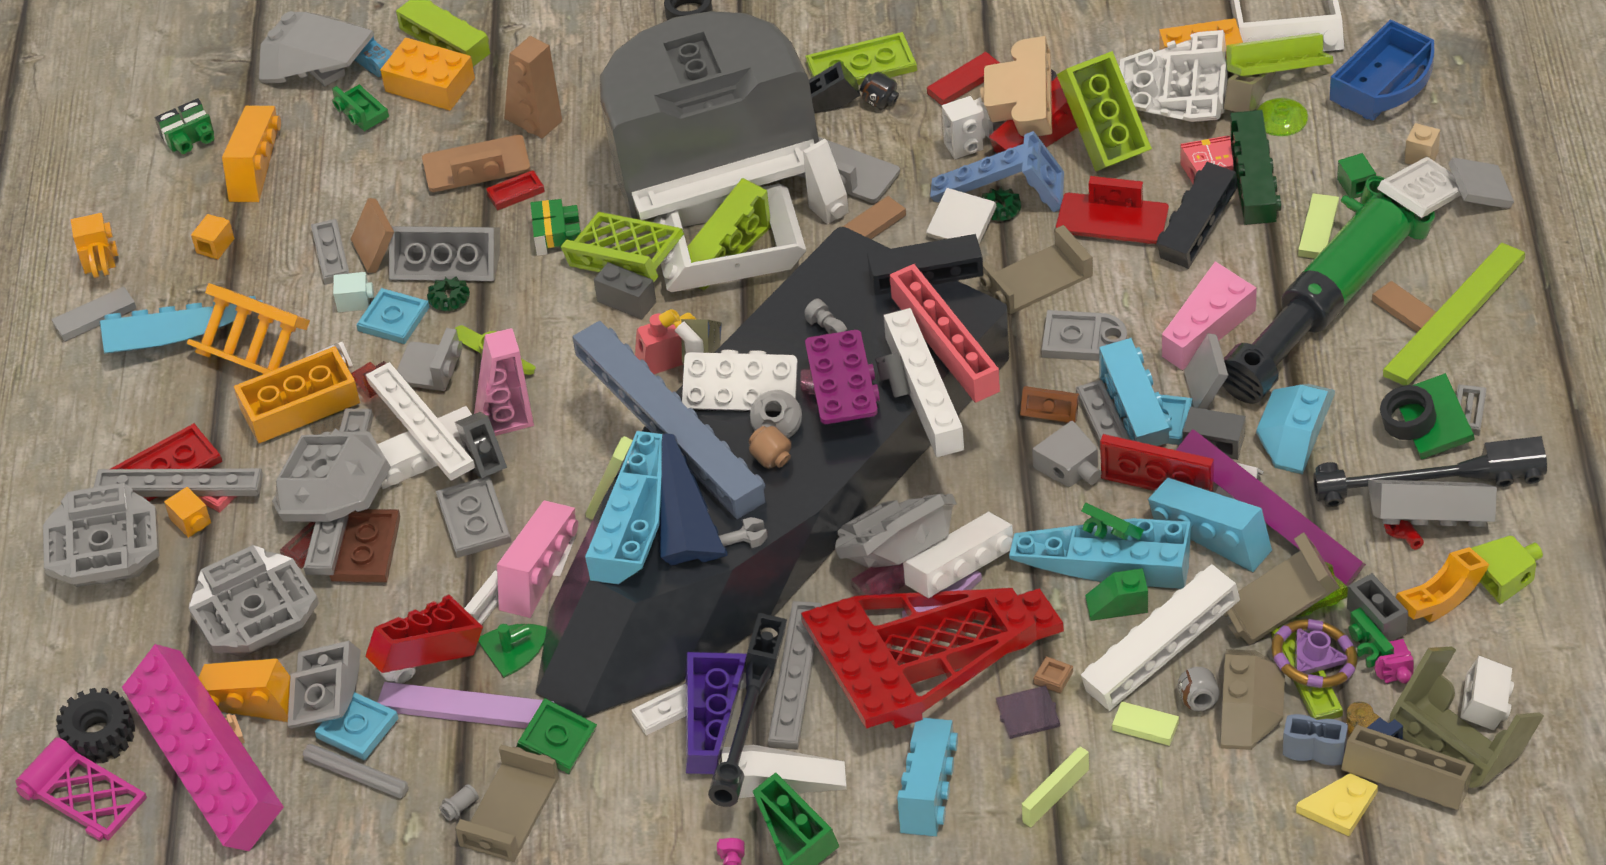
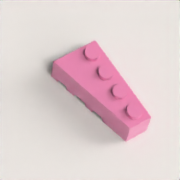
M1215 261L1162 333V357L1181 370H1184L1208 333L1217 335L1219 341L1256 311L1257 288Z
M512 328L486 334L484 339L474 414L482 412L489 417L495 436L534 426L520 351Z
M544 500L498 562L497 578L500 611L531 618L572 536L574 537L577 533L578 520H575L574 507Z

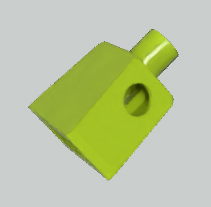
M1506 536L1471 548L1489 564L1480 583L1499 604L1507 601L1534 580L1535 561L1543 557L1542 550L1537 543L1534 542L1523 547L1513 536Z

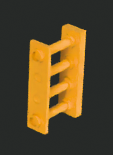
M208 283L205 293L214 296L213 302H215L202 341L188 339L187 344L196 347L195 353L210 358L211 354L265 374L280 367L292 332H295L296 328L307 330L310 320L224 287ZM232 303L237 305L235 309L237 314L224 350L213 347L212 343L225 307H229V304ZM254 311L259 313L257 318L260 320L246 359L233 354L246 318ZM275 319L281 322L280 327L282 329L267 368L257 364L256 361L270 323L273 324Z

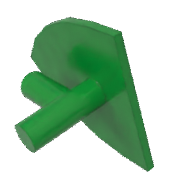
M500 624L497 629L480 636L478 643L502 677L505 678L528 665L539 654L544 645L547 627L536 624Z

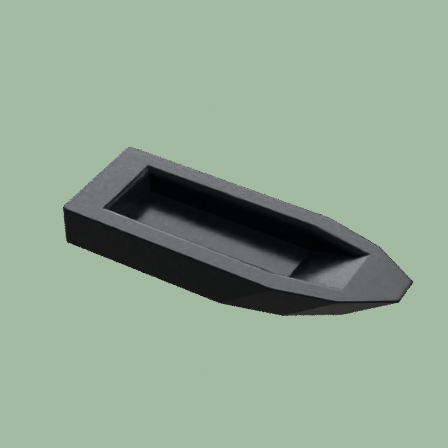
M839 227L835 229L714 352L721 353L722 350L738 351V354H749V351H764L770 355H794L798 361L796 400L802 410V422L796 433L788 438L791 441L789 452L791 457L780 468L776 465L773 468L767 469L749 453V438L755 432L750 421V411L693 409L698 419L704 425L708 424L715 436L720 441H725L729 445L731 452L737 458L741 457L754 475L758 474L762 478L766 487L764 489L765 503L741 518L736 519L694 476L709 509L708 513L711 520L718 529V535L740 530L743 527V519L752 517L764 521V528L767 529L768 536L765 542L754 548H751L750 544L745 541L724 546L728 556L707 562H701L697 558L671 566L661 558L660 507L659 527L643 568L619 584L591 581L585 556L620 473L619 470L594 516L549 611L536 693L584 718L679 684L686 679L687 652L724 653L753 633L758 613L774 616L835 550L836 540L839 538L838 530L847 522L872 509L931 445L910 394L894 398L889 379L881 381L875 361L876 358L892 354L885 338L884 315L901 311V309L892 299L891 293L874 294L869 275L867 253L890 248L849 228ZM959 281L932 285L1000 370L1009 360L1007 305ZM814 299H821L828 306V311L833 314V318L845 324L846 331L859 330L861 332L867 363L873 364L875 380L872 381V385L877 384L880 401L876 402L877 415L830 424H823L821 422L805 340L809 337L829 333L825 327H821L817 322L811 325L805 320V309ZM926 342L957 415H959L972 401V398ZM683 385L676 391L681 400L683 394ZM766 411V415L769 417H777L781 413ZM644 426L642 432L652 433L646 426Z

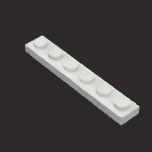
M390 362L366 374L367 382L450 480L475 468L473 459Z

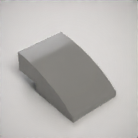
M350 641L298 652L297 672L290 674L287 727L292 729L343 717L355 691L360 665V649Z

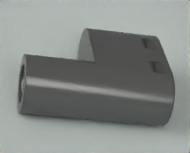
M900 352L876 358L875 361L881 381L889 379L894 398L910 394Z

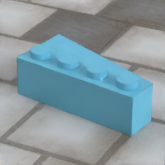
M1131 338L1099 347V378L1103 383H1106L1107 391L1111 400L1114 399L1119 417H1125L1123 419L1124 428L1130 440L1155 446L1169 443V431H1172V423L1169 415H1164L1162 412V399L1159 392H1154L1152 388L1153 379L1149 369L1145 370L1142 365L1144 358L1140 347L1135 348Z
M1167 478L1148 499L1154 520L1191 522L1190 540L1251 572H1254L1272 551L1262 508L1171 478Z
M923 718V720L915 722L910 745L911 753L907 755L906 772H903L901 779L902 790H899L897 796L900 833L937 836L939 824L944 825L946 807L942 806L943 800L949 799L950 782L946 780L947 775H953L954 757H951V751H957L958 733H953L952 720Z

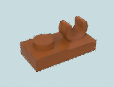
M1024 386L1020 415L1068 423L1070 421L1076 422L1080 394Z

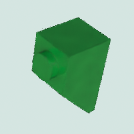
M1143 568L1114 572L1085 595L1090 621L1148 613V588Z

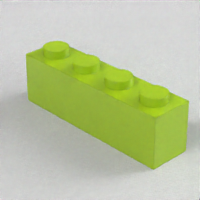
M409 0L396 10L400 30L421 42L471 56L473 67L491 54L488 43L489 38L485 32L472 27L465 20H460L453 16L449 11L434 5L430 0Z

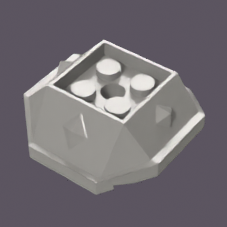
M335 428L332 432H323L321 435H301L276 480V495L272 502L283 522H330L344 517L354 510L359 512L368 509L391 466L369 431L339 432Z
M125 483L68 492L61 500V505L52 512L43 524L44 569L46 575L76 587L99 583L107 584L111 581L139 577L147 565L160 556L158 515L155 506L133 492V489Z
M935 494L924 496L923 498L908 499L901 503H898L897 500L882 502L847 522L838 530L839 538L836 540L835 550L840 559L849 558L867 568L899 565L948 537L952 508L957 504L953 494Z
M252 545L201 569L197 580L198 584L191 598L189 611L214 653H229L244 658L269 645H276L280 640L300 631L319 602L317 595L293 558L267 552L264 548Z

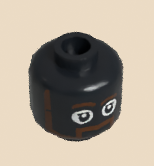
M879 71L873 74L869 73L863 80L859 90L862 92V99L879 110H883L888 105L893 106L899 97V93L896 91L897 82Z

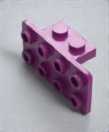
M850 330L807 338L805 345L821 422L823 424H830L877 415L876 402L880 401L877 384L872 385V381L875 380L873 364L867 363L861 332L859 330Z

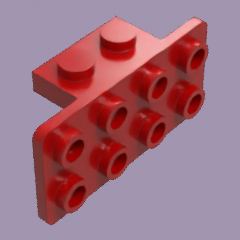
M1090 176L1088 183L1089 194L1070 192L1064 194L1056 228L1064 225L1072 235L1156 244L1159 234L1165 230L1169 205L1162 202L1144 201L1143 181Z

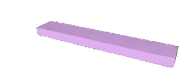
M384 682L377 703L397 711L398 714L526 729L543 700Z

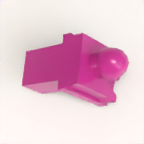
M1404 639L1389 641L1394 647V654L1380 656L1374 666L1376 675L1380 679H1384L1386 684L1393 681L1407 684L1414 673V660L1411 652L1408 651Z

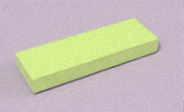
M1312 194L1298 249V256L1315 259L1330 242L1339 205V197Z
M1081 746L1077 748L1022 803V820L1024 824L1031 828L1089 770V752Z

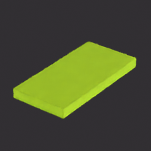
M903 32L805 55L806 64L812 78L840 61L854 75L858 85L862 84L869 73L873 74L879 71L891 78L917 71L916 61Z

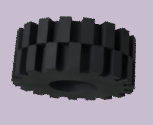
M96 688L89 689L90 693L86 695L81 691L77 693L79 698L74 700L70 697L67 700L68 707L62 705L60 708L61 715H57L56 718L58 734L77 753L96 763L97 759H101L102 763L109 762L107 757L112 755L114 759L120 756V749L124 751L128 749L127 741L132 742L134 739L135 725L129 706L124 697H120L118 692L114 690L110 694L107 688H102L101 692H97ZM94 724H107L97 732H86Z

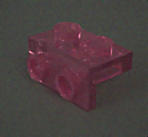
M903 563L883 567H870L851 579L852 588L860 595L879 596L881 594H892L905 586Z

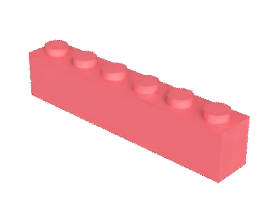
M915 264L890 274L892 299L901 310L911 308L923 338L972 400L976 403L1000 392L999 368Z

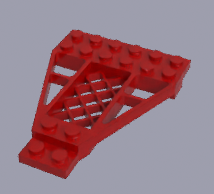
M1013 588L940 591L930 598L920 593L861 595L801 612L803 625L866 729L889 721L895 729L923 720L922 713L1006 654L1024 649L1038 639L1064 632L1063 621L1040 588L1019 595L1016 594ZM939 606L923 612H917L914 607ZM903 608L908 616L882 625H873L864 610ZM973 620H979L985 623L984 625H980L972 622ZM949 628L958 631L956 634L946 632L945 630ZM967 632L971 634H976L977 636L976 638H972L964 635ZM919 637L929 638L930 641L924 642L918 639ZM939 641L950 643L948 647L937 645ZM894 645L903 647V649L899 651L891 649V647ZM911 650H916L922 652V654L920 656L912 654L910 652ZM942 674L947 676L946 680L923 696H918L911 684Z

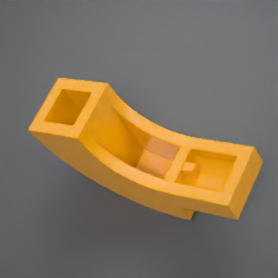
M1470 547L1451 552L1442 568L1429 581L1420 586L1398 592L1395 598L1408 611V616L1413 620L1424 617L1430 623L1457 607L1478 585L1489 564Z

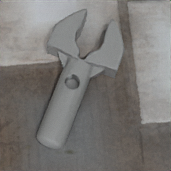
M752 517L743 519V527L740 530L719 535L723 546L745 541L750 544L751 548L762 545L768 537L767 529L764 528V521Z

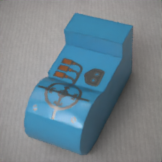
M373 36L354 60L377 77H381L380 69L392 53L377 43Z

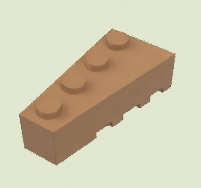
M529 36L509 53L504 119L525 129L528 133L543 139L562 122V115L550 45Z

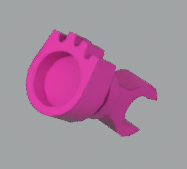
M738 838L719 839V842H717V854L723 859V865H742L741 858L745 855V842Z

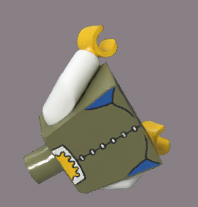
M673 309L659 315L662 325L668 328L674 324L676 327L675 332L681 337L683 364L684 357L689 352L714 353L720 347L722 322L696 319L691 313L679 316L678 312Z

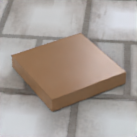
M373 198L367 199L351 236V241L369 273L377 272L394 234L377 199Z

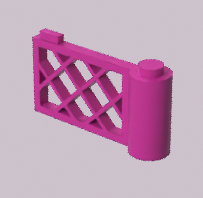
M55 737L15 780L16 790L24 799H40L87 827L85 829L86 833L99 841L103 837L110 840L147 798L145 792L80 755L65 740ZM78 764L88 770V775L71 778L70 772ZM106 780L111 783V789L94 792L93 782ZM89 783L90 793L73 795V785ZM68 786L69 796L55 798L50 795L56 788ZM130 794L135 797L129 804L117 806L116 796ZM112 797V807L96 809L95 799ZM91 800L92 810L78 812L74 809V803ZM114 814L115 820L107 829L97 823V817Z

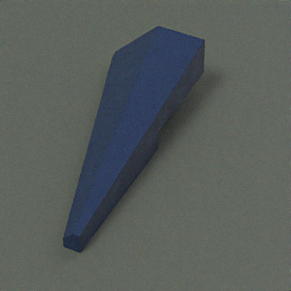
M665 433L662 434L661 558L672 566L697 558L701 562H707L728 556V552L719 538L718 529L713 524L708 513L709 509L697 482L686 464L687 460L677 444L676 436Z

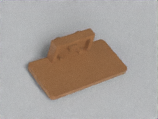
M522 135L426 153L422 156L430 192L520 175L531 170Z

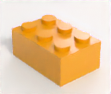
M406 37L380 69L385 92L449 111L452 110L475 79L471 56Z

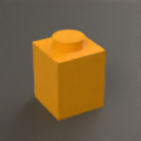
M210 214L205 216L191 234L196 253L219 260L234 240L230 221Z
M188 487L164 501L169 519L188 538L211 524L206 505Z

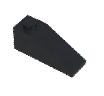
M840 61L809 79L814 113L839 109L861 96L856 78Z

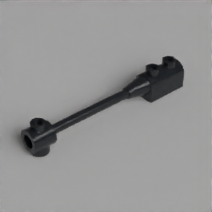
M1542 436L1486 442L1481 456L1450 466L1346 478L1344 470H1339L1337 463L1326 462L1315 468L1316 473L1313 474V483L1317 501L1324 500L1327 507H1335L1342 504V498H1347V489L1368 487V479L1420 481L1459 476L1461 478L1486 479L1488 481L1496 480L1498 487H1507L1513 484V478L1524 477L1526 483L1533 484L1541 481L1542 475L1547 474V458Z
M758 613L745 662L747 693L727 762H722L715 768L708 792L710 800L718 806L731 807L738 802L744 781V773L738 766L758 695L774 674L786 629L787 619ZM772 628L778 634L777 636L773 637V634L771 632H762V629Z

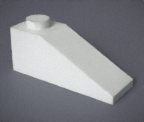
M823 139L803 150L809 208L826 224H829L849 213L845 187L828 141Z

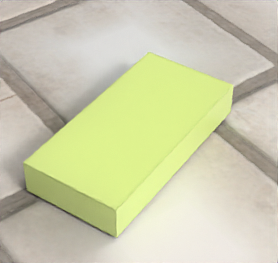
M1121 702L1112 723V731L1170 746L1179 724V716Z

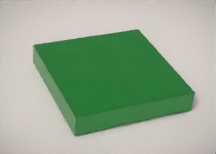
M544 698L518 740L516 747L533 754L547 755L556 760L557 769L570 774L595 732L597 724Z

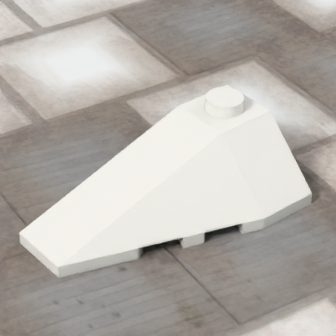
M744 745L738 766L744 773V781L739 798L755 797L753 790L775 772L796 793L847 789L845 761L758 745ZM731 747L723 748L722 762H727Z

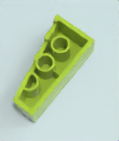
M742 178L687 246L691 263L745 253L771 228L767 190ZM710 285L702 286V287H698V288H700V289H702V290H706Z

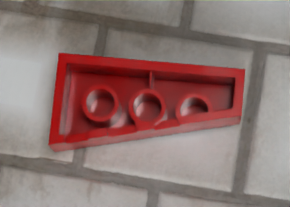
M1058 77L1051 81L1052 134L1038 136L1046 148L1078 128ZM1013 119L1007 120L989 135L994 152L997 154L1024 144V137L1018 133Z
M449 594L444 596L440 603L435 601L428 603L426 608L420 612L415 609L408 612L407 617L404 619L397 617L374 627L365 657L381 673H388L473 656L483 626Z

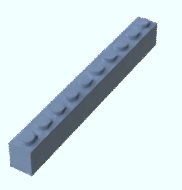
M598 321L572 336L575 355L652 433H667L676 436L677 444L687 460L686 464L690 472L736 519L741 518L765 503L764 489L766 487L762 478L758 474L754 475L748 469L745 461L741 457L737 458L731 452L729 445L725 441H720L715 436L712 428L708 424L704 425L698 419L696 412L692 408H687L682 403L679 395L675 391L671 392L666 387L663 379L659 375L655 376L650 371L647 363L643 359L639 360L634 355L631 347L627 343L623 344L618 339L617 334L612 328H607L601 321Z

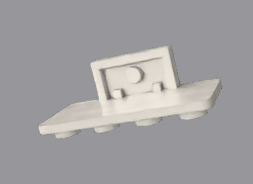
M722 350L721 353L689 352L684 357L682 403L687 408L698 410L751 411L754 401L768 391H785L796 399L797 358L794 355H770L764 351H749V354H738V351ZM773 403L766 408V411L781 412L782 407L779 404Z

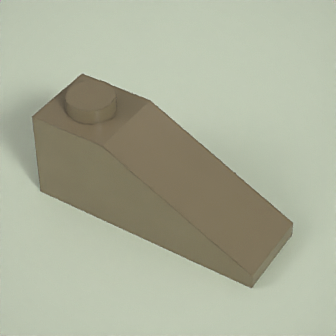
M1276 72L1247 76L1235 74L1230 77L1227 83L1224 109L1232 111L1231 113L1254 111Z

